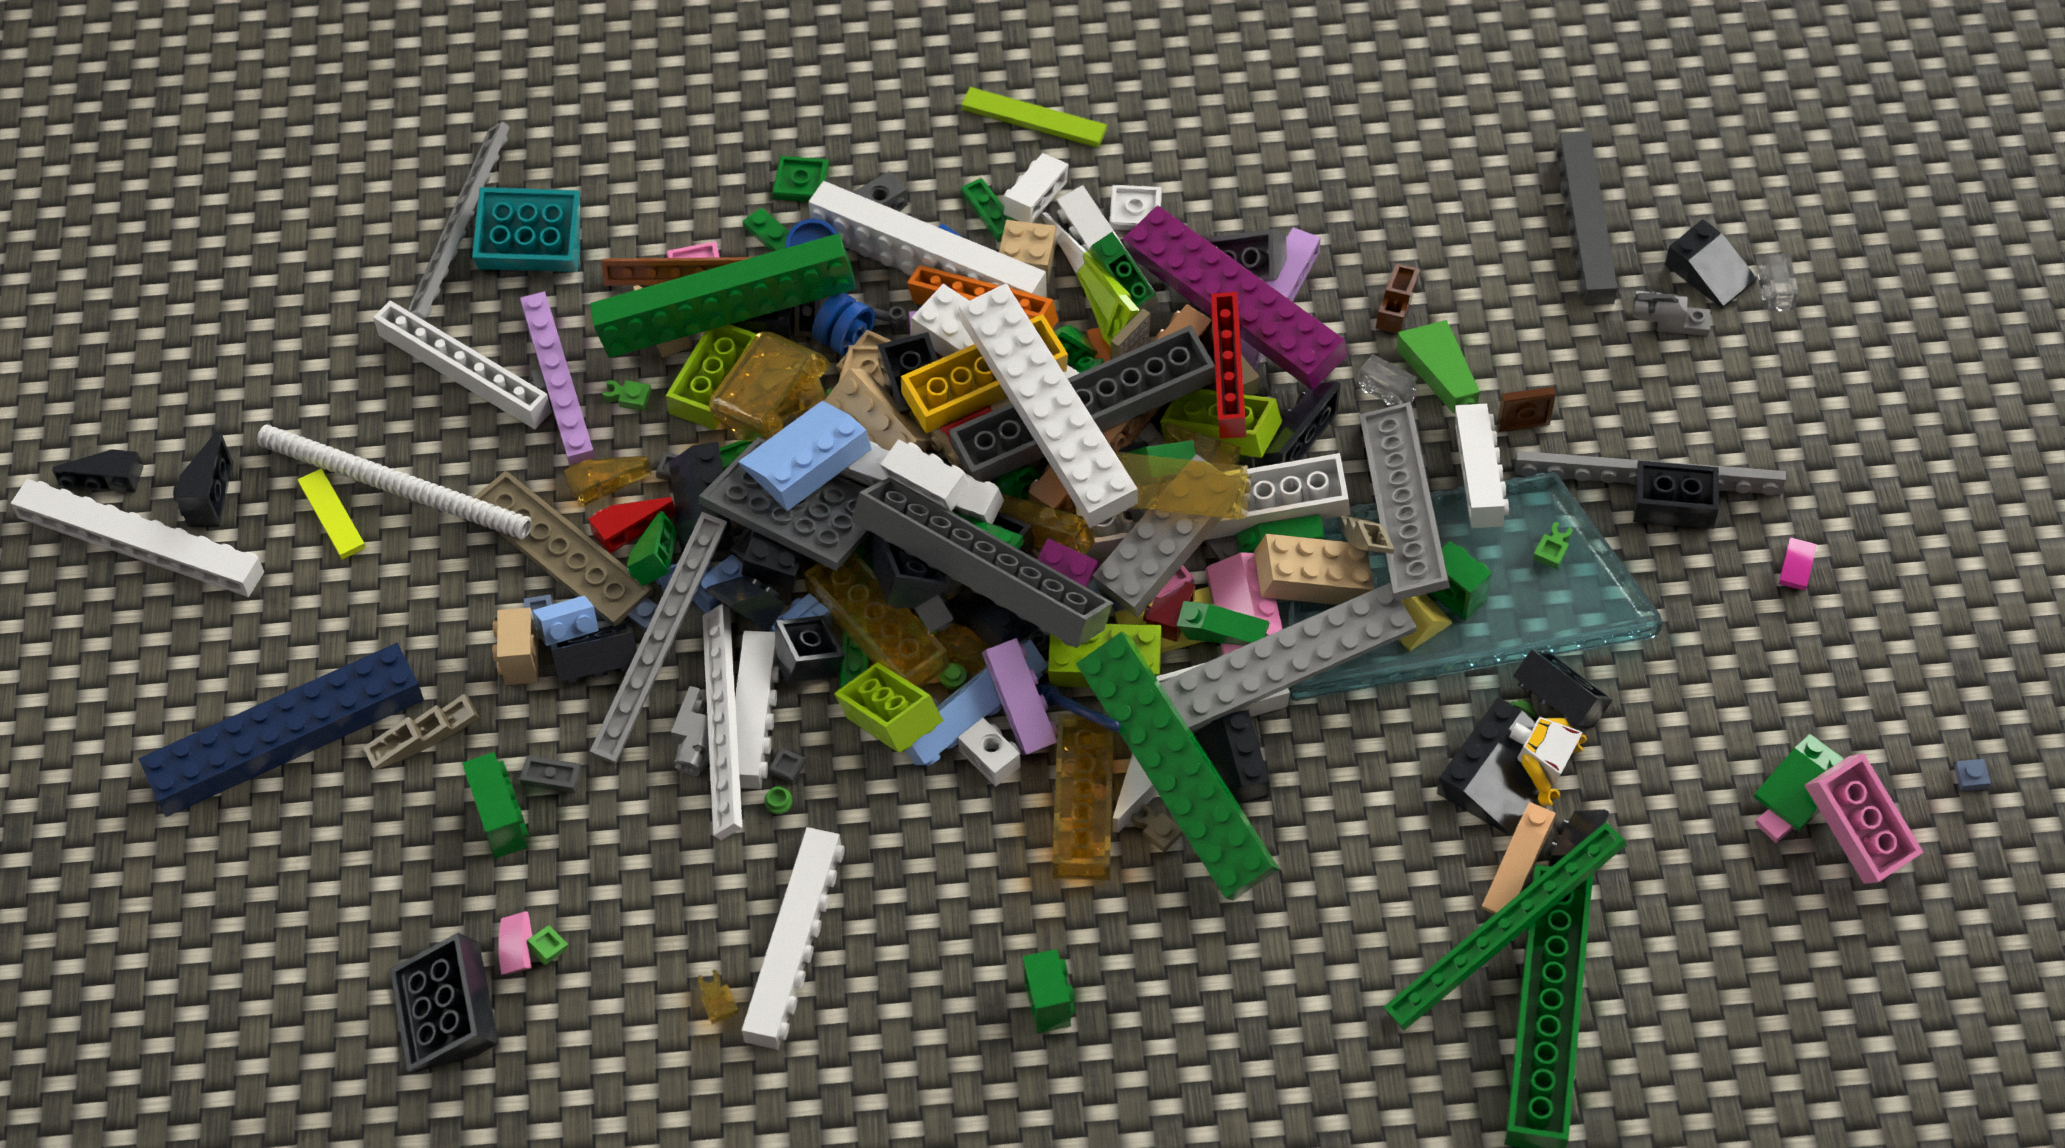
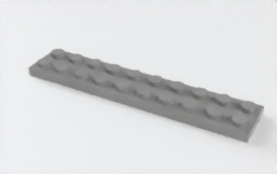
M1411 402L1360 414L1380 524H1383L1394 547V553H1386L1395 600L1398 601L1450 588Z
M1388 583L1174 676L1160 684L1192 731L1416 632L1417 626L1402 601L1395 600L1392 585Z

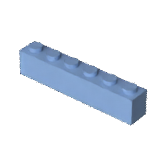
M1030 639L1023 640L1020 643H1023L1028 655L1025 661L1028 668L1034 670L1038 680L1043 676L1042 671L1048 667V664ZM987 667L937 706L944 721L937 725L931 733L925 734L915 741L909 749L905 750L915 765H932L941 757L939 755L940 752L945 748L949 750L958 744V737L985 716L988 715L990 717L1002 709L1000 698Z

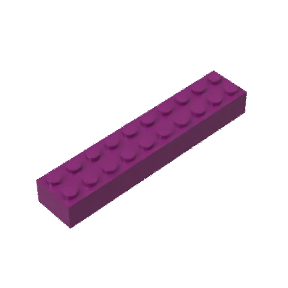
M1157 205L1123 238L1125 248L1133 260L1211 317V294L1237 292L1240 338L1312 391L1348 356L1344 338Z

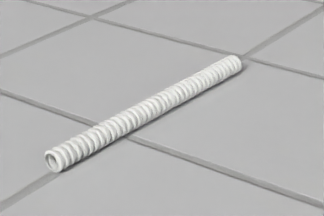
M268 424L264 425L258 433L257 443L261 447L283 455L286 454L288 457L299 459L302 462L313 464L330 472L334 471V473L341 474L344 477L348 476L350 479H355L358 482L361 481L372 487L375 486L386 492L389 491L400 497L403 496L414 502L417 501L428 507L431 506L442 512L446 511V513L453 514L456 517L460 516V518L467 519L470 522L474 521V523L481 524L484 527L488 526L490 529L510 534L512 537L517 536L518 539L522 540L528 536L531 530V518L519 513L516 514L514 511L502 509L499 506L491 503L488 504L477 498L474 499L463 493L459 494V492L452 491L449 488L445 489V487L438 486L435 483L431 484L429 481L417 479L415 476L403 474L401 471L389 469L387 466L375 464L367 459H361L358 456L330 446L327 447L324 444L316 441L313 442L310 439L282 429L279 430L277 427H272Z

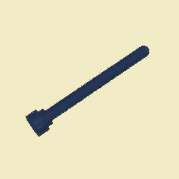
M1044 682L1037 687L1038 694L1044 696L1048 706L1056 704L1113 732L1120 730L1121 724L1118 721L1061 695L1056 686Z

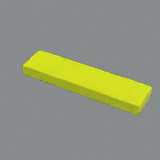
M322 468L297 479L340 558L345 559L366 549L361 536Z

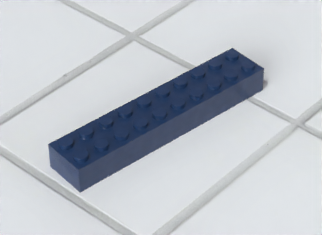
M395 643L138 759L165 817H168L422 702L424 698L398 643Z

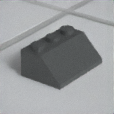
M1274 229L1204 238L1264 282L1276 281L1287 260L1286 234Z

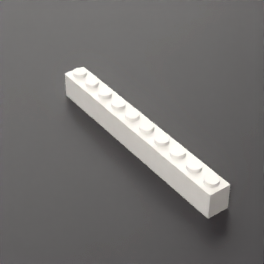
M27 479L11 502L17 517L247 597L250 596L264 573L260 559L251 552L244 553L235 550L228 544L220 545L214 543L207 537H197L188 534L181 528L173 529L167 527L160 521L144 519L134 512L126 513L120 511L113 505L97 503L90 497L85 496L82 498L73 495L66 489L59 490L50 487L43 481L35 482Z

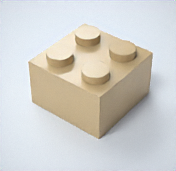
M1006 220L999 253L1046 271V284H1048L1056 249V226Z
M531 608L497 610V621H493L494 638L497 637V644H493L492 652L494 661H497L498 675H503L505 685L538 683L539 636Z

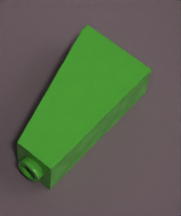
M1447 320L1398 332L1397 351L1452 413H1455V405L1478 404L1480 391Z

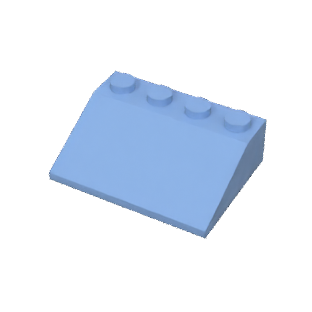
M821 401L738 462L751 477L788 511L869 452L871 445L866 429L851 415Z

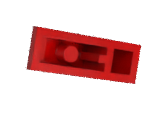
M665 497L611 505L604 510L597 511L588 520L594 537L611 554L643 535L659 512L663 511L669 519L676 516L672 498Z

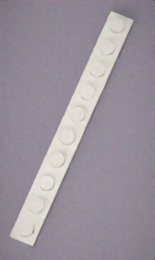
M722 603L702 616L713 836L720 840L742 829L730 608Z

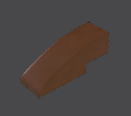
M1395 263L1378 311L1376 329L1397 334L1402 331L1416 288L1420 268Z

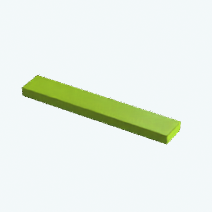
M973 87L969 88L961 103V110L1097 148H1099L1107 131V124Z

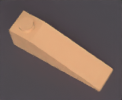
M1528 803L1481 909L1496 914L1522 892L1552 830L1555 812L1534 803Z

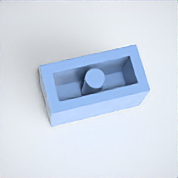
M585 595L533 610L538 635L546 646L599 631L594 606Z

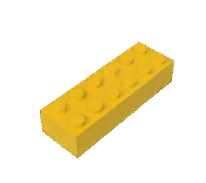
M1042 314L1030 319L1063 372L1067 371L1068 353L1044 315ZM975 344L901 376V393L925 433L1007 398L1006 393Z

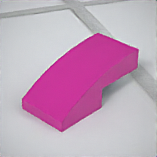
M1794 538L1789 539L1779 580L1780 585L1806 591L1817 544Z

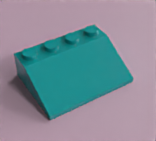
M479 187L472 254L478 269L578 272L580 254L579 190Z

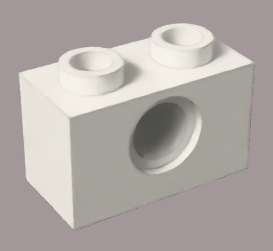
M984 718L958 737L959 751L995 787L1021 767V752L1017 745L1012 741L1008 742L1002 736L1000 729L993 723L990 725ZM996 749L995 752H987L986 750Z

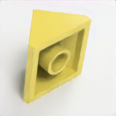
M1427 594L1401 600L1417 626L1416 632L1398 639L1409 652L1452 624V621Z

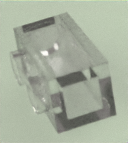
M1764 255L1762 265L1758 266V279L1763 281L1762 299L1767 302L1768 311L1794 310L1798 290L1791 255Z
M1373 354L1358 371L1357 387L1367 394L1380 398L1390 406L1412 402L1418 391L1415 388L1416 376Z

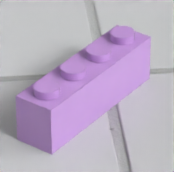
M1017 638L983 651V658L1021 755L1023 756L1057 743L1058 731L1053 721H1049L1045 711L1048 710V705L1044 696L1038 694L1035 686L1038 684V680L1034 670L1029 669L1025 659L1028 658L1023 643H1018Z

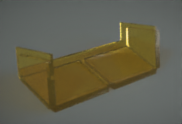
M1114 451L1138 490V504L1132 507L1229 519L1247 518L1251 474H1247L1248 465L1240 466Z

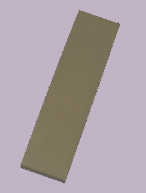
M1339 517L1337 525L1351 545L1362 550L1388 554L1394 553V547L1383 524L1374 523V521H1368L1365 518Z
M463 694L442 709L436 705L415 720H412L410 717L405 718L365 745L363 749L373 769L378 770L430 748L479 719V716L469 697Z

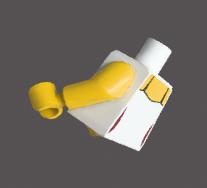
M1538 718L1532 730L1516 723L1509 736L1511 739L1524 745L1517 758L1540 792L1538 800L1542 806H1553L1551 799H1558L1560 797V792L1557 789H1550L1551 785L1554 786L1571 754L1584 751L1580 744L1587 741V737L1582 734L1583 732L1574 729L1565 718Z

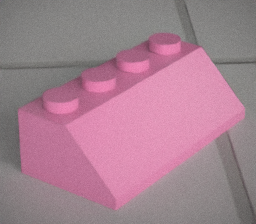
M1238 553L1206 567L1205 571L1212 605L1268 620L1270 624L1266 636L1282 630L1276 599L1261 597L1254 553ZM1220 643L1223 655L1243 647L1242 645Z

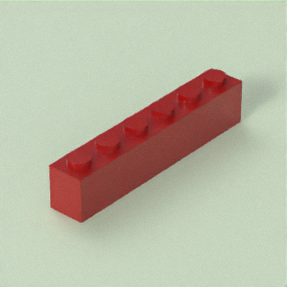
M1237 292L1211 294L1219 436L1220 439L1247 437Z

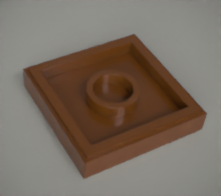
M1554 386L1502 394L1497 420L1498 431L1504 432L1550 425L1556 396Z

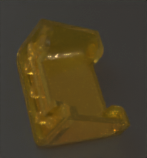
M760 332L712 394L709 401L710 411L736 439L753 442L757 437H760L767 441L782 430V419L775 410L802 373L809 378L818 379L825 374L831 364L822 354L776 333Z

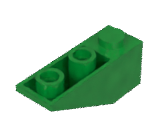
M1113 231L1091 245L1088 250L1091 256L1131 294V301L1136 307H1139L1156 295Z

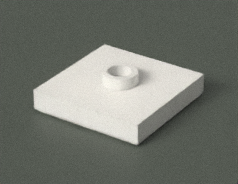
M1112 185L1109 224L1112 229L1132 230L1157 205L1161 207L1162 187Z

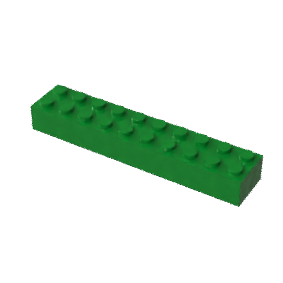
M838 233L591 302L590 307L593 326L608 358L845 293L857 288L850 260L841 235Z
M1120 632L1076 663L1077 667L1109 717L1121 724L1119 733L1225 899L1234 901L1278 871L1280 868L1131 637Z
M1535 865L1531 884L1551 867ZM1593 874L1526 930L1504 1145L1520 1148H1566L1568 1144Z

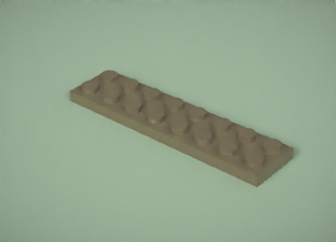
M505 470L473 497L488 504L491 503L499 506L502 509L514 511L516 514L519 513L530 517L532 526L526 538L521 540L517 536L512 537L510 534L498 533L576 597L585 595L594 606V611L615 627L620 624L644 599L654 594L651 586L648 584L641 586L637 579H633L629 575L626 566L508 471Z

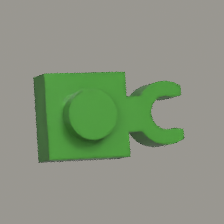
M626 380L624 386H620L616 381H607V389L613 390V392H603L604 401L615 402L618 400L620 407L645 411L652 391L650 384Z
M1556 521L1552 525L1551 536L1544 533L1534 552L1533 560L1558 570L1568 551L1569 543L1566 542L1571 538L1572 528L1569 527L1567 532L1560 533L1557 531L1559 522Z

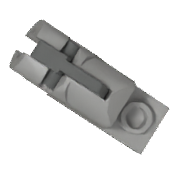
M1635 291L1632 317L1643 321L1657 322L1658 332L1709 335L1710 309L1687 307V297L1674 296L1673 294L1655 293L1653 291Z
M692 686L688 688L671 735L674 746L678 747L674 761L676 764L675 768L686 775L699 776L710 759L708 718L702 714L705 701L702 700L700 688Z

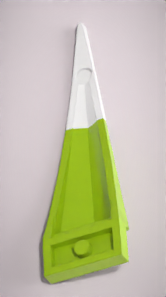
M1047 212L1040 213L1046 225L1056 226V240L1084 289L1103 339L1111 347V340L1139 313V309L1131 301V294Z

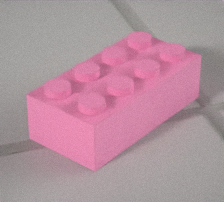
M1864 753L1848 756L1804 785L1864 884L1880 882L1923 853V850Z

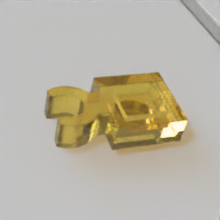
M712 970L714 980L710 983L704 982L701 975L698 976L699 987L702 991L706 992L700 995L711 1024L739 1014L728 984L720 987L721 979L717 970Z

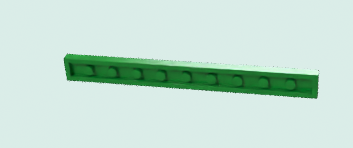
M1605 822L1384 1006L1386 1012L1405 1031L1626 847L1625 839Z

